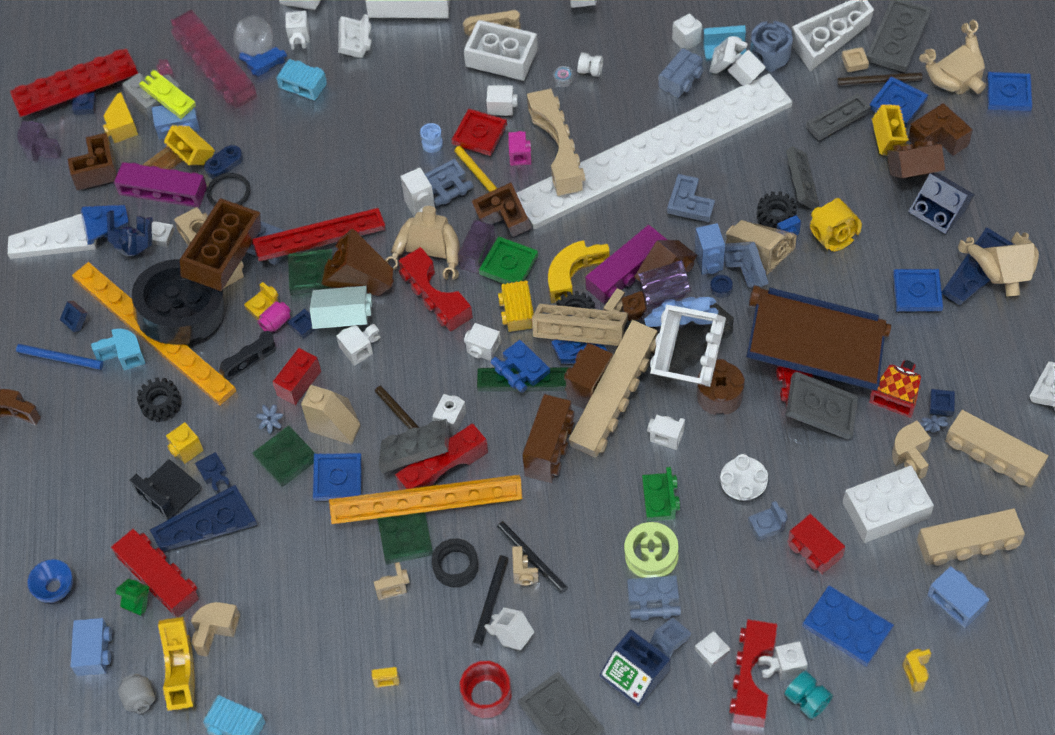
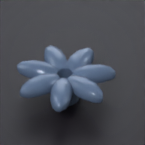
M276 404L272 405L270 410L267 405H263V413L256 415L258 419L263 420L259 425V429L267 426V431L271 434L273 426L278 429L281 428V424L277 420L281 419L283 414L276 413Z
M934 414L931 419L923 417L920 425L924 427L925 431L930 430V432L934 433L940 430V426H948L949 423L946 422L947 417L938 418Z

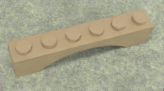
M551 89L528 93L527 103L532 122L547 131L559 147L557 156L551 165L552 182L557 196L582 191V181H585L583 168L579 169L578 153L574 154L573 152L575 151L573 139L568 138L570 137L568 125L563 124L565 123L563 111H559L558 97H554Z

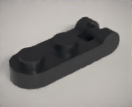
M270 331L262 332L258 340L244 346L235 355L224 359L219 368L221 375L226 380L234 379L276 351V344Z

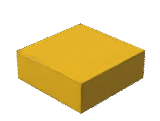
M397 667L371 670L372 680L376 688L400 684Z

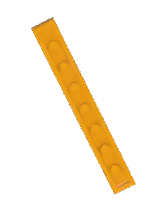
M520 475L329 499L331 523L339 524L522 499Z

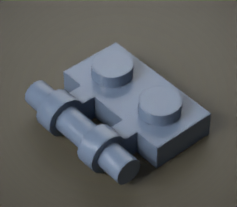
M455 159L425 173L432 186L433 195H438V197L434 198L435 207L441 204L446 205L451 199L458 195L463 196L467 194L468 190L473 188L470 180L462 183L461 180L466 178V174ZM452 185L455 187L448 192L444 190Z
M676 575L627 579L629 606L639 605V609H630L631 619L641 618V621H647L653 617L671 619V616L681 615L680 605L670 606L669 604L679 602ZM659 603L662 605V607L648 608L647 604Z

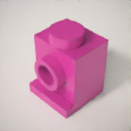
M508 132L510 166L531 165L530 140H526V132Z

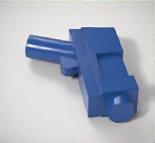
M274 47L263 54H256L254 57L241 52L239 60L246 62L247 68L252 74L259 77L268 72L270 68L285 63L284 58L287 57V54L284 50L280 51L277 47Z

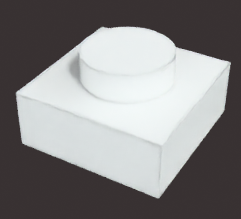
M152 222V244L168 247L175 231L172 224Z
M714 631L695 645V651L711 668L730 653V648Z

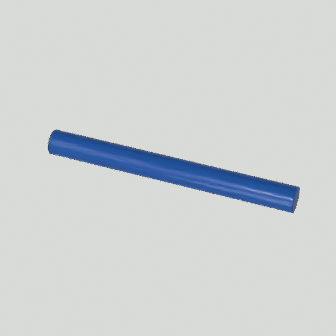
M18 344L16 347L17 353L98 370L103 368V361L23 344Z

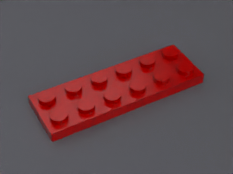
M127 48L119 49L104 57H96L93 61L77 64L71 69L58 71L52 76L39 78L30 84L17 86L10 93L19 116L22 117L138 74V71Z

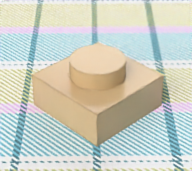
M863 47L842 51V59L847 72L868 68L869 62Z

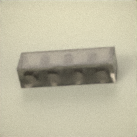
M717 303L709 305L710 308L718 310V315L726 318L721 339L728 338L733 332L734 318ZM691 321L678 331L669 372L683 374L685 369L690 365L694 366L700 360L701 356L706 353L708 344L706 335L708 332L710 333L712 324L699 325ZM652 352L649 357L650 362L652 357L655 355L654 352ZM659 376L667 384L673 380L672 378Z

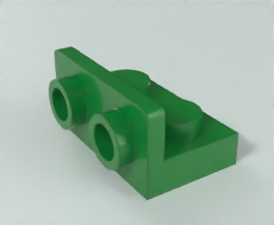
M666 467V473L642 475L647 522L675 520L676 511L680 510L679 496H674V489H677V476L672 475L671 467Z

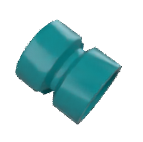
M806 670L790 683L784 693L795 705L800 704V710L811 720L816 718L833 698V694L823 685L817 686V680Z

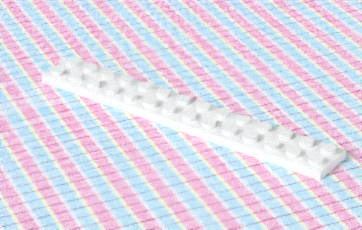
M770 73L752 81L749 85L745 84L580 162L579 169L583 168L585 174V181H582V191L557 196L551 176L517 192V196L532 228L535 230L792 107V100Z

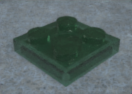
M332 249L288 254L290 295L312 293L313 290L334 289L333 287L322 285L325 265L328 259L332 260L333 258Z
M289 425L252 452L255 460L281 488L314 464V454H316Z
M425 512L377 518L386 565L432 556L433 550Z

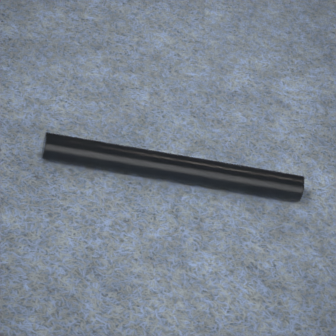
M504 521L497 525V529L515 547L522 546V555H527L528 561L535 568H538V571L560 594L567 590L568 587Z
M499 556L472 645L475 647H482L486 634L484 626L489 624L509 559L507 556Z

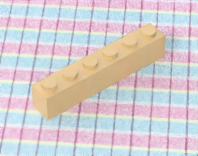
M634 320L631 321L569 438L572 448L594 458H597L599 452H604L608 443L606 439L609 433L615 431L620 412L626 410L630 393L636 391L640 381L638 378L641 372H646L650 363L649 357L651 353H655L657 330Z

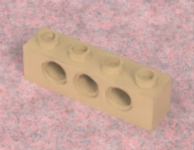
M197 207L174 219L178 233L188 246L208 217L206 213L202 214ZM242 261L224 288L244 278L242 272L244 265Z

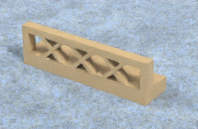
M539 304L532 317L533 337L619 346L624 336V327L628 320V313Z

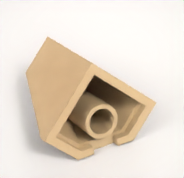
M743 220L735 226L732 225L726 232V244L755 241L766 276L795 249L797 235L794 233Z
M310 385L301 403L309 432L352 445L361 425L349 399L333 391Z

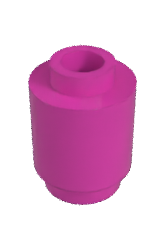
M275 301L260 315L257 323L264 331L275 332L291 318L289 314L291 310L284 302L279 303Z

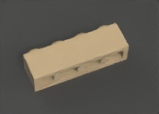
M961 410L951 425L945 440L952 448L969 454L974 460L991 466L996 472L1004 473L1013 478L1018 484L1026 485L1029 488L1036 481L1048 459V455L964 410Z
M1014 508L922 528L919 531L917 541L926 565L934 564L939 566L947 563L949 560H966L972 555H989L996 550L1004 548L1006 550L1015 549L1021 544L1025 533Z

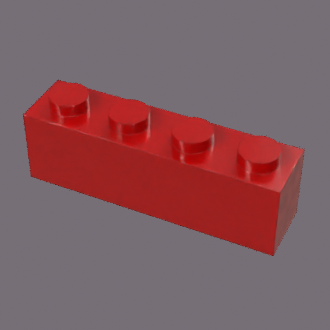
M133 528L111 546L116 558L142 584L149 587V591L175 618L180 617L199 600L196 594L197 586L189 578L185 580L181 576V570L174 563L170 565L166 561V555L158 547L154 549L150 545L152 542L143 532L139 534Z

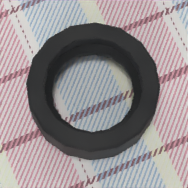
M460 538L441 542L432 554V568L436 579L449 587H462L469 584L478 572V556L475 548L468 541ZM451 552H462L468 556L469 566L464 572L449 574L444 572L441 567L442 558Z

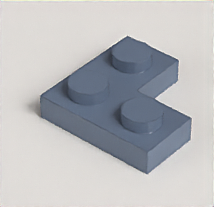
M678 174L667 207V213L710 222L715 200L695 196L699 185V178Z
M755 241L725 244L724 263L726 268L741 267L747 287H753V285L763 287L769 283Z

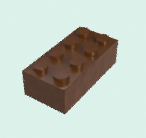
M220 198L180 258L181 277L222 291L251 246L252 239L256 238L261 230L260 212Z

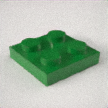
M498 236L479 269V275L503 284L525 281L538 257V250Z

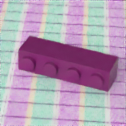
M122 162L114 181L119 195L200 208L207 190L204 176L198 173L163 169L157 166L150 167L137 163Z
M647 225L585 276L586 290L605 305L616 289L622 291L626 286L629 287L635 282L636 278L634 276L655 242L667 239L653 227Z

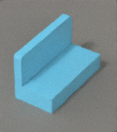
M745 25L705 28L703 31L705 60L712 61L714 49L728 37H738L745 42ZM746 49L740 52V54L743 55L746 52Z

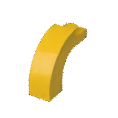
M584 240L578 241L565 247L555 256L548 271V289L551 304L556 303L558 299L561 300L560 296L563 294L567 297V292L571 291L573 295L571 279L576 272L586 267L600 265L610 257L608 244H595L591 247H586Z
M184 617L159 620L158 628L165 659L163 691L167 710L193 707L195 697L194 661L190 635L187 634Z

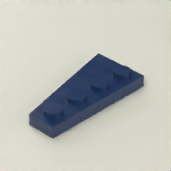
M988 227L985 228L975 243L982 248L1015 245ZM968 253L942 290V294L958 305H962L991 280L984 273L979 263Z
M233 485L150 529V532L159 549L164 552L258 524L236 485Z

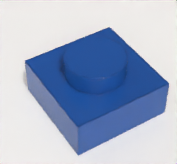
M797 215L777 223V229L791 232L795 235L800 233L801 220Z

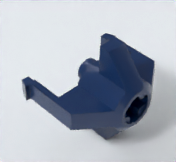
M114 211L107 212L108 241L119 253L125 256H135L152 245V222H154L152 217L146 218L145 223V217L136 216L137 229L126 226L120 230L114 229Z

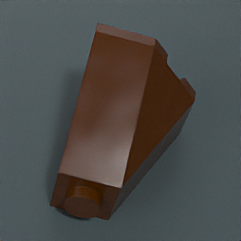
M351 229L339 239L335 246L338 250L335 252L332 260L328 259L325 265L322 285L333 288L366 286L367 294L371 293V295L380 296L392 287L394 281L392 278L393 268L355 230Z

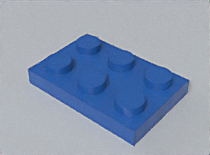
M830 585L802 624L803 628L866 667L894 626Z

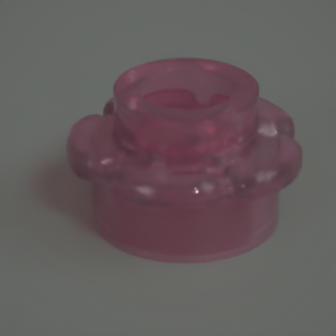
M159 59V64L156 65L159 74L162 76L172 75L173 71L168 59Z

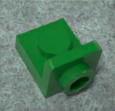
M128 578L116 588L115 593L121 596V608L141 616L147 609L149 587Z

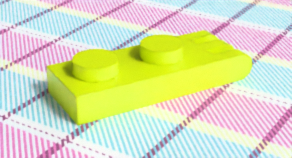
M155 70L150 73L153 78L149 75L144 78L148 84L144 81L139 83V86L180 119L184 118L196 106L195 101Z

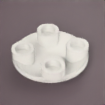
M740 454L723 467L720 474V483L725 493L730 497L742 501L752 500L765 491L768 484V472L758 460L750 458L745 454Z

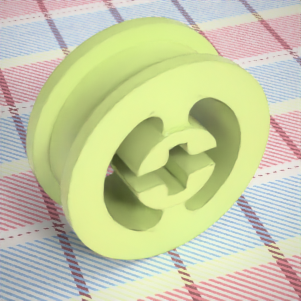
M657 522L642 523L634 527L625 539L626 564L630 571L639 578L668 576L675 569L679 558L678 540L674 532L667 526ZM640 543L642 560H640L634 553L635 548ZM662 543L669 549L667 556L663 559Z

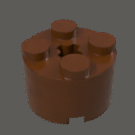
M724 359L716 360L710 387L697 384V400L701 408L714 415L716 413L727 415L736 411L743 399L745 378L742 372L735 365L728 363Z

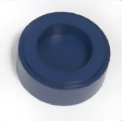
M717 275L711 280L710 291L714 296L725 298L732 293L733 282L728 276Z

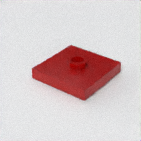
M468 108L451 139L452 144L491 156L507 127V120Z

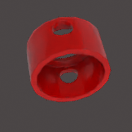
M478 661L470 665L463 672L460 679V693L465 708L472 715L480 718H493L503 713L511 700L510 678L502 666L492 661ZM490 681L499 686L502 697L498 701L487 705L473 702L472 692L479 683Z

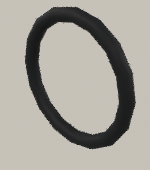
M223 173L215 177L207 187L209 202L214 206L217 203L211 196V189L217 181L227 177H235L243 181L246 186L244 196L236 202L239 205L243 204L250 194V184L247 179L236 173Z

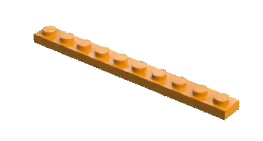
M87 262L72 275L75 282L219 406L236 392L235 386L187 345L161 343L145 335L134 318L132 298L91 263Z

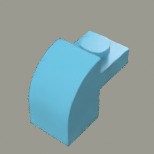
M113 329L111 330L113 337L91 343L97 360L106 361L118 357L123 370L146 364L136 336L128 330Z

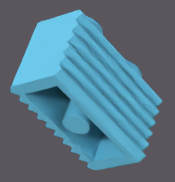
M288 59L276 77L279 88L316 101L327 84L323 70L318 67L306 66L301 61L295 62L291 59Z
M218 695L203 723L209 735H259L265 725V720L262 714Z

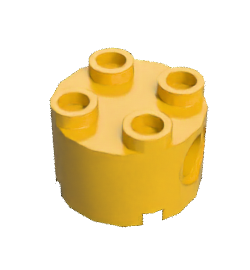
M835 198L823 207L815 208L811 213V233L827 250L830 249L836 252L846 248L854 241L852 237L855 233L858 236L861 232V220L840 198Z

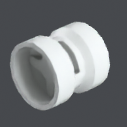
M582 52L578 62V73H591L592 76L599 77L603 66V56L596 55L593 57L589 53Z

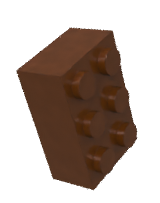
M547 394L543 395L522 454L525 477L552 483L554 475H559L561 455H566L568 449V442L566 441L568 435L571 436L575 428V422H573L575 411L572 410L570 400Z

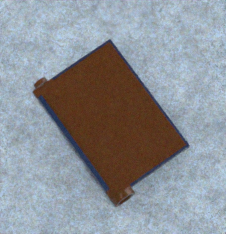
M753 285L748 307L754 308L755 312L746 354L747 358L877 391L884 337L888 338L891 331V324L886 323L887 320L879 319L877 314L769 287V290L761 289V286Z

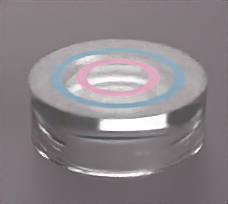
M567 66L557 67L553 71V82L557 86H569L574 80L573 70Z

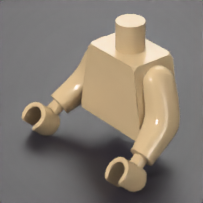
M972 20L969 24L964 23L961 27L962 31L967 33L965 45L938 63L934 61L936 59V52L933 49L925 50L926 54H921L919 57L922 63H927L925 65L926 70L935 85L957 94H963L970 88L979 94L986 87V84L982 81L985 70L984 60L979 49L977 36L974 34L978 30V23Z
M425 206L422 212H417L414 218L411 217L404 223L392 247V256L386 258L385 261L389 263L390 260L394 259L395 266L393 269L395 270L399 267L398 256L402 255L405 248L406 252H413L421 247L428 256L447 258V265L449 267L444 269L443 277L448 280L449 272L453 271L452 278L456 280L459 276V272L455 269V266L458 265L460 253L458 237L453 227L448 224V219L445 216L436 215V209L433 206Z
M1019 232L1014 234L1011 242L1015 245L982 248L974 244L972 237H968L966 242L960 240L958 245L960 252L969 253L979 263L993 284H1005L1006 296L1020 295L1019 282L1032 279L1039 258L1037 247L1028 239L1029 234L1025 232L1022 235Z

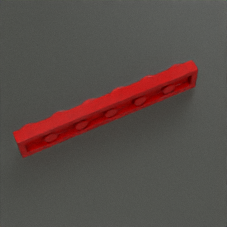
M379 208L254 238L252 239V244L257 259L260 262L338 242L351 229L355 230L360 236L385 230V223Z

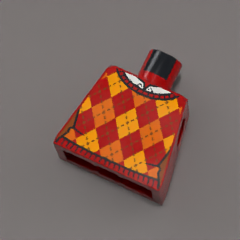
M904 360L901 367L893 364L889 365L879 379L877 391L872 390L869 403L912 418L921 380L920 374L914 373L916 365L909 360Z

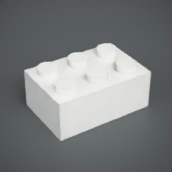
M478 20L464 49L466 67L524 81L538 50L537 34Z
M912 465L845 490L843 505L864 543L930 519L934 507Z

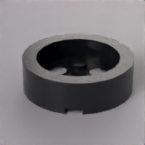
M180 259L159 262L147 268L138 276L132 288L134 318L140 326V330L158 342L173 345L189 344L190 340L199 337L203 339L216 330L223 319V290L219 291L181 277ZM181 303H182L183 306H184L183 308H180L179 310L173 308V307H175V306H177V305H181Z

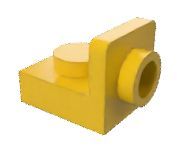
M264 282L259 284L261 291L244 304L245 309L256 320L275 301L278 302L277 297L279 295L272 286L268 287Z
M930 649L910 651L902 664L913 692L923 690L928 680L926 667L922 664L928 663L931 657Z

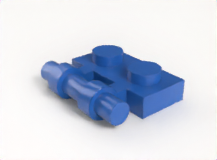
M518 340L503 352L505 361L494 357L490 362L495 367V371L500 376L503 375L508 380V384L520 393L527 389V385L524 384L525 381L534 386L550 374V368L521 340ZM514 367L519 374H514L511 369Z

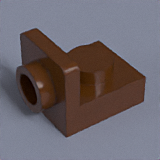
M639 291L622 298L624 312L628 313V321L642 320V317L645 316L644 312L647 311L644 293Z

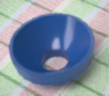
M55 559L39 563L32 569L28 577V588L31 594L39 601L46 603L61 600L70 592L73 585V575L68 565L63 561ZM59 581L61 585L57 591L50 592L47 590L51 582Z

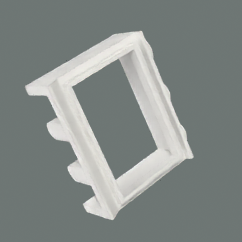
M666 305L661 315L662 325L660 333L656 337V350L650 362V373L710 387L726 318L714 313ZM681 316L713 321L711 331L706 335V341L708 342L706 353L700 360L702 365L700 378L669 372Z

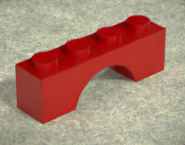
M421 247L399 260V274L401 278L411 284V288L416 296L423 298L426 308L429 311H434L441 326H446L451 332L473 318L471 305L459 291L441 292L430 285V281L435 275L434 263Z
M473 423L449 438L448 452L412 463L396 473L398 488L404 490L433 486L437 479L450 468L459 464L471 465L488 453L486 438Z
M747 619L746 628L741 627L739 643H744L743 651H738L736 666H741L740 675H734L733 690L738 691L737 698H731L729 711L730 714H734L733 723L764 728L768 694L756 686L752 679L751 671L758 663L760 657H773L777 624Z

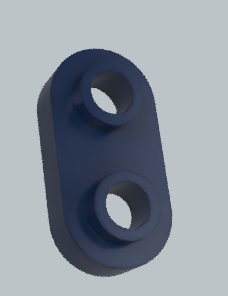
M229 145L213 155L204 164L206 175L214 179L223 173L230 172L243 161L241 149L236 145Z

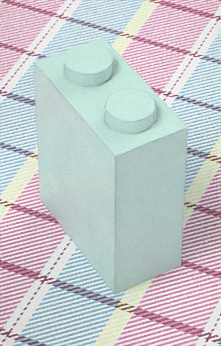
M367 287L313 290L310 303L312 329L366 325L368 316H371L372 295L371 293L367 294Z

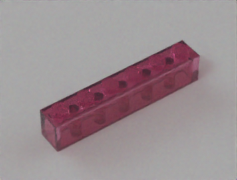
M192 9L171 20L173 28L171 33L174 39L181 41L184 51L186 53L190 52L194 63L197 66H201L206 78L210 77L212 79L215 89L217 91L221 90L228 104L231 103L235 109H238L257 98L252 81Z

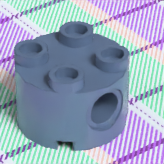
M768 21L758 24L752 30L750 52L766 67L767 71H776L777 68L782 67L790 60L793 41L791 29L778 21H773V24H768Z

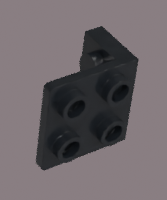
M170 459L149 478L145 477L142 479L138 474H135L130 479L135 492L167 520L201 489V485Z

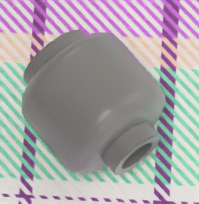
M132 674L125 677L118 688L121 702L127 711L143 713L154 702L155 694L151 683L147 677L140 674Z

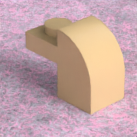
M918 421L905 426L898 432L892 450V459L895 466L904 463L906 468L912 465L920 480L926 476L929 467L921 453L928 450L931 438Z
M220 602L209 603L201 607L194 614L191 622L196 631L193 634L192 645L198 655L208 657L215 634L234 637L240 618L236 605Z

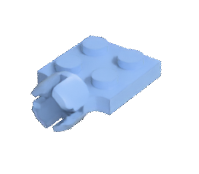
M688 297L682 301H675V299L664 300L658 308L653 309L652 313L644 318L645 324L648 327L661 326V315L666 305L718 314L716 308H710L709 306L716 303V300L712 297H698L696 299L695 297ZM681 316L680 325L688 324L691 321L699 325L712 324L713 321Z

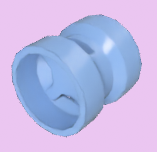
M435 123L425 124L420 130L422 147L429 153L438 152L443 147L441 128Z

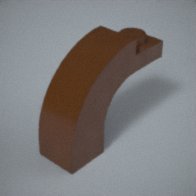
M0 389V418L15 417L37 425L41 417L34 404L25 401L19 391Z

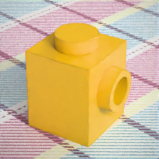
M185 422L166 435L169 445H167L168 450L174 457L178 456L184 464L204 451L199 438Z

